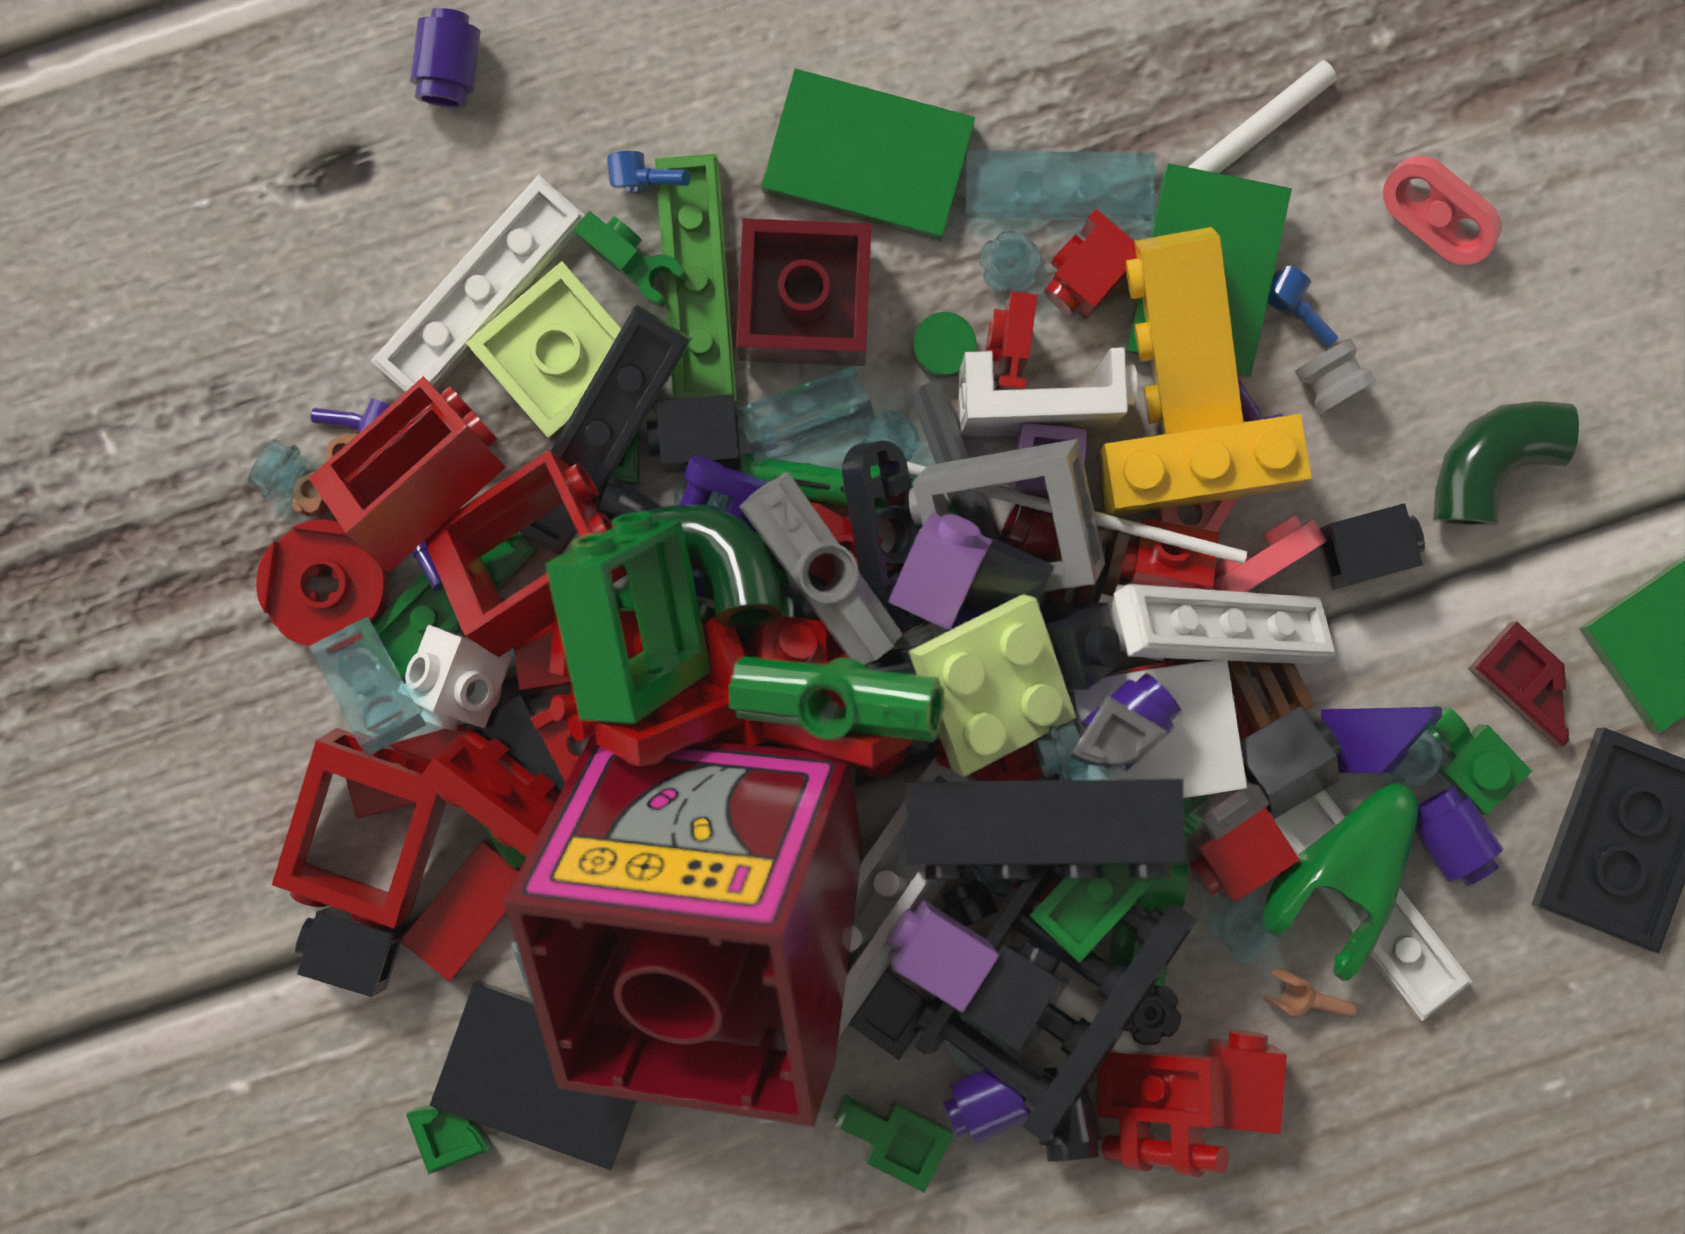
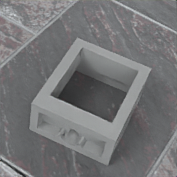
M1079 439L928 465L912 482L913 488L909 491L910 512L915 525L923 526L932 512L942 517L949 514L944 493L1044 476L1063 559L1060 562L1050 563L1055 567L1044 591L1095 584L1105 565Z

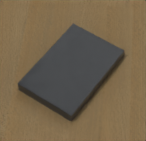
M1596 728L1531 905L1659 954L1685 884V759L1610 729Z
M477 980L472 985L429 1106L612 1170L637 1100L557 1088L532 999Z

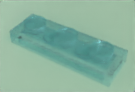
M967 150L965 218L1087 220L1096 208L1111 221H1151L1154 216L1155 153Z

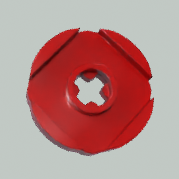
M309 520L292 527L294 530L284 534L278 542L274 541L267 548L258 566L256 592L264 613H268L272 623L279 628L277 630L287 639L302 645L331 648L343 646L358 639L382 615L389 594L388 572L346 534L337 521ZM330 566L332 568V577L339 580V587L337 592L329 593L327 601L318 602V592L308 589L309 577L320 576L322 567Z

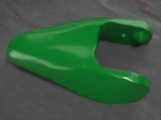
M1396 782L1387 784L1375 791L1331 830L1299 853L1297 856L1300 860L1282 871L1273 881L1264 906L1263 923L1265 929L1274 936H1279L1283 932L1290 930L1293 926L1294 918L1315 888L1328 887L1339 892L1368 914V917L1352 933L1342 951L1334 959L1333 973L1342 981H1347L1356 975L1373 951L1395 905L1418 816V801L1414 793L1403 784Z

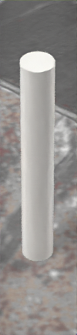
M1324 60L1320 61L1188 167L1220 174L1337 81V74L1333 67Z

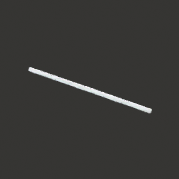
M907 462L909 476L918 477L926 468V466ZM998 485L966 490L1052 513L1050 500L1047 498ZM1094 511L1098 526L1237 563H1245L1247 551Z

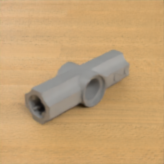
M783 473L776 479L766 483L739 506L786 571L791 587L804 596L847 658L857 660L865 665L877 660L894 647L896 641L903 635L858 572V565L854 556L845 547L839 545L789 473ZM828 553L835 564L833 579L822 588H814L808 579L810 562L816 556Z

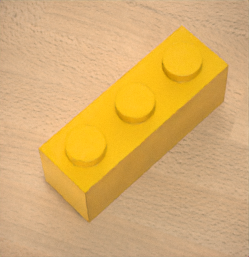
M1212 227L1135 240L1137 259L1126 260V273L1131 299L1142 298L1145 322L1134 324L1139 360L1140 362L1151 361L1154 385L1143 386L1148 423H1159L1163 435L1243 423L1220 236Z
M1301 414L1106 443L1096 455L1105 514L1115 517L1294 490L1312 479Z

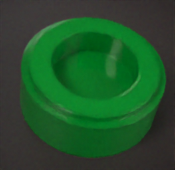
M938 312L928 316L919 324L914 334V358L924 372L934 377L950 378L958 375L965 352H975L976 336L973 328L967 320L955 313Z

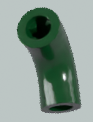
M1532 401L1500 405L1470 422L1444 455L1435 487L1433 521L1456 525H1498L1501 491L1504 480L1510 471L1521 465L1528 464L1566 466L1570 463L1575 453L1579 434V417L1574 404Z
M707 504L670 505L648 510V512L652 513L653 520H682L691 570H700L711 580L716 619L719 624L732 628H751L763 626L780 619L783 615L780 583L768 546L742 518Z

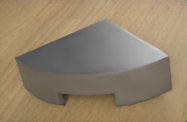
M1107 695L1070 757L1093 766H1122L1134 762L1149 753L1160 742L1167 731Z

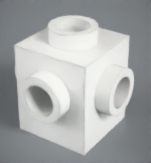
M428 625L418 652L412 657L407 666L406 683L400 697L422 706L423 710L419 718L434 725L456 731L459 722L463 721L485 728L492 709H494L500 699L502 682L512 656L504 654L498 658L470 639Z

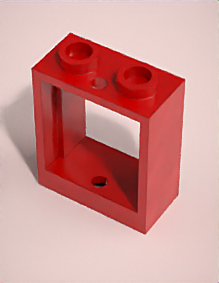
M423 376L310 476L309 480L346 534L389 573L506 467L489 449L498 441V438L478 418L463 399L450 386L440 394Z
M549 449L459 509L425 540L465 637L498 658L554 622L555 605L548 573L501 602L482 556L563 502L580 537L593 533H604L613 528L612 522L603 513H598L592 500L599 496V492L589 474L578 463L570 467ZM623 564L610 570L612 584L628 574Z
M335 728L317 739L272 885L290 891L291 898L301 904L312 907L329 905L351 913L350 917L359 922L378 927L395 928L413 910L447 803L439 796L436 788L421 778V775L431 761L339 728ZM333 774L416 803L389 892L306 863Z

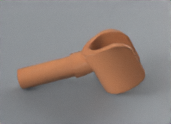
M1283 968L1272 970L1271 975L1287 983L1286 989L1281 996L1277 998H1272L1268 995L1263 996L1265 1002L1293 1017L1305 1014L1309 1008L1314 1010L1320 1009L1349 1018L1355 1016L1357 1011L1356 1003L1321 994L1320 991L1314 990L1310 982Z

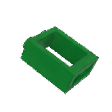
M648 511L632 512L614 518L612 520V529L604 533H593L574 539L570 543L572 550L546 563L580 720L636 723L712 672L682 520H653L652 513ZM624 562L626 564L644 650L628 660L610 570Z

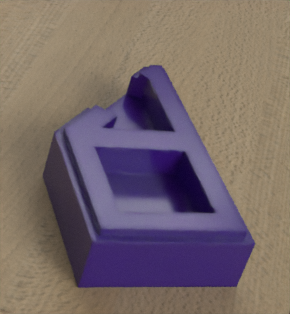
M1442 707L1321 709V720L1332 730L1342 749V754L1337 756L1339 773H1392L1408 755V749L1427 728L1434 726L1442 718Z

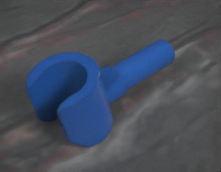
M619 151L609 154L607 157L610 185L616 188L624 187L625 190L634 194L645 192L647 186H688L691 180L688 170L645 169L644 154L642 152Z
M1286 266L1283 271L1277 270L1271 283L1268 297L1269 305L1279 311L1292 313L1309 328L1326 348L1331 346L1338 339V336L1312 309V306L1302 300L1311 284L1310 278L1292 266Z

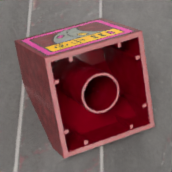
M596 735L589 738L504 900L557 1088L815 1127L836 1062L862 859L851 762L787 744L772 748L709 741L693 743L669 753L663 761L657 764L638 766L630 764L626 759L598 746Z

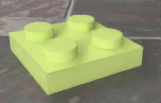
M561 261L468 340L466 344L552 442L561 434L621 328Z
M1024 594L909 651L917 675L939 677L940 685L944 688V711L941 717L939 736L952 771L963 777L1076 718L1037 600L1034 597Z

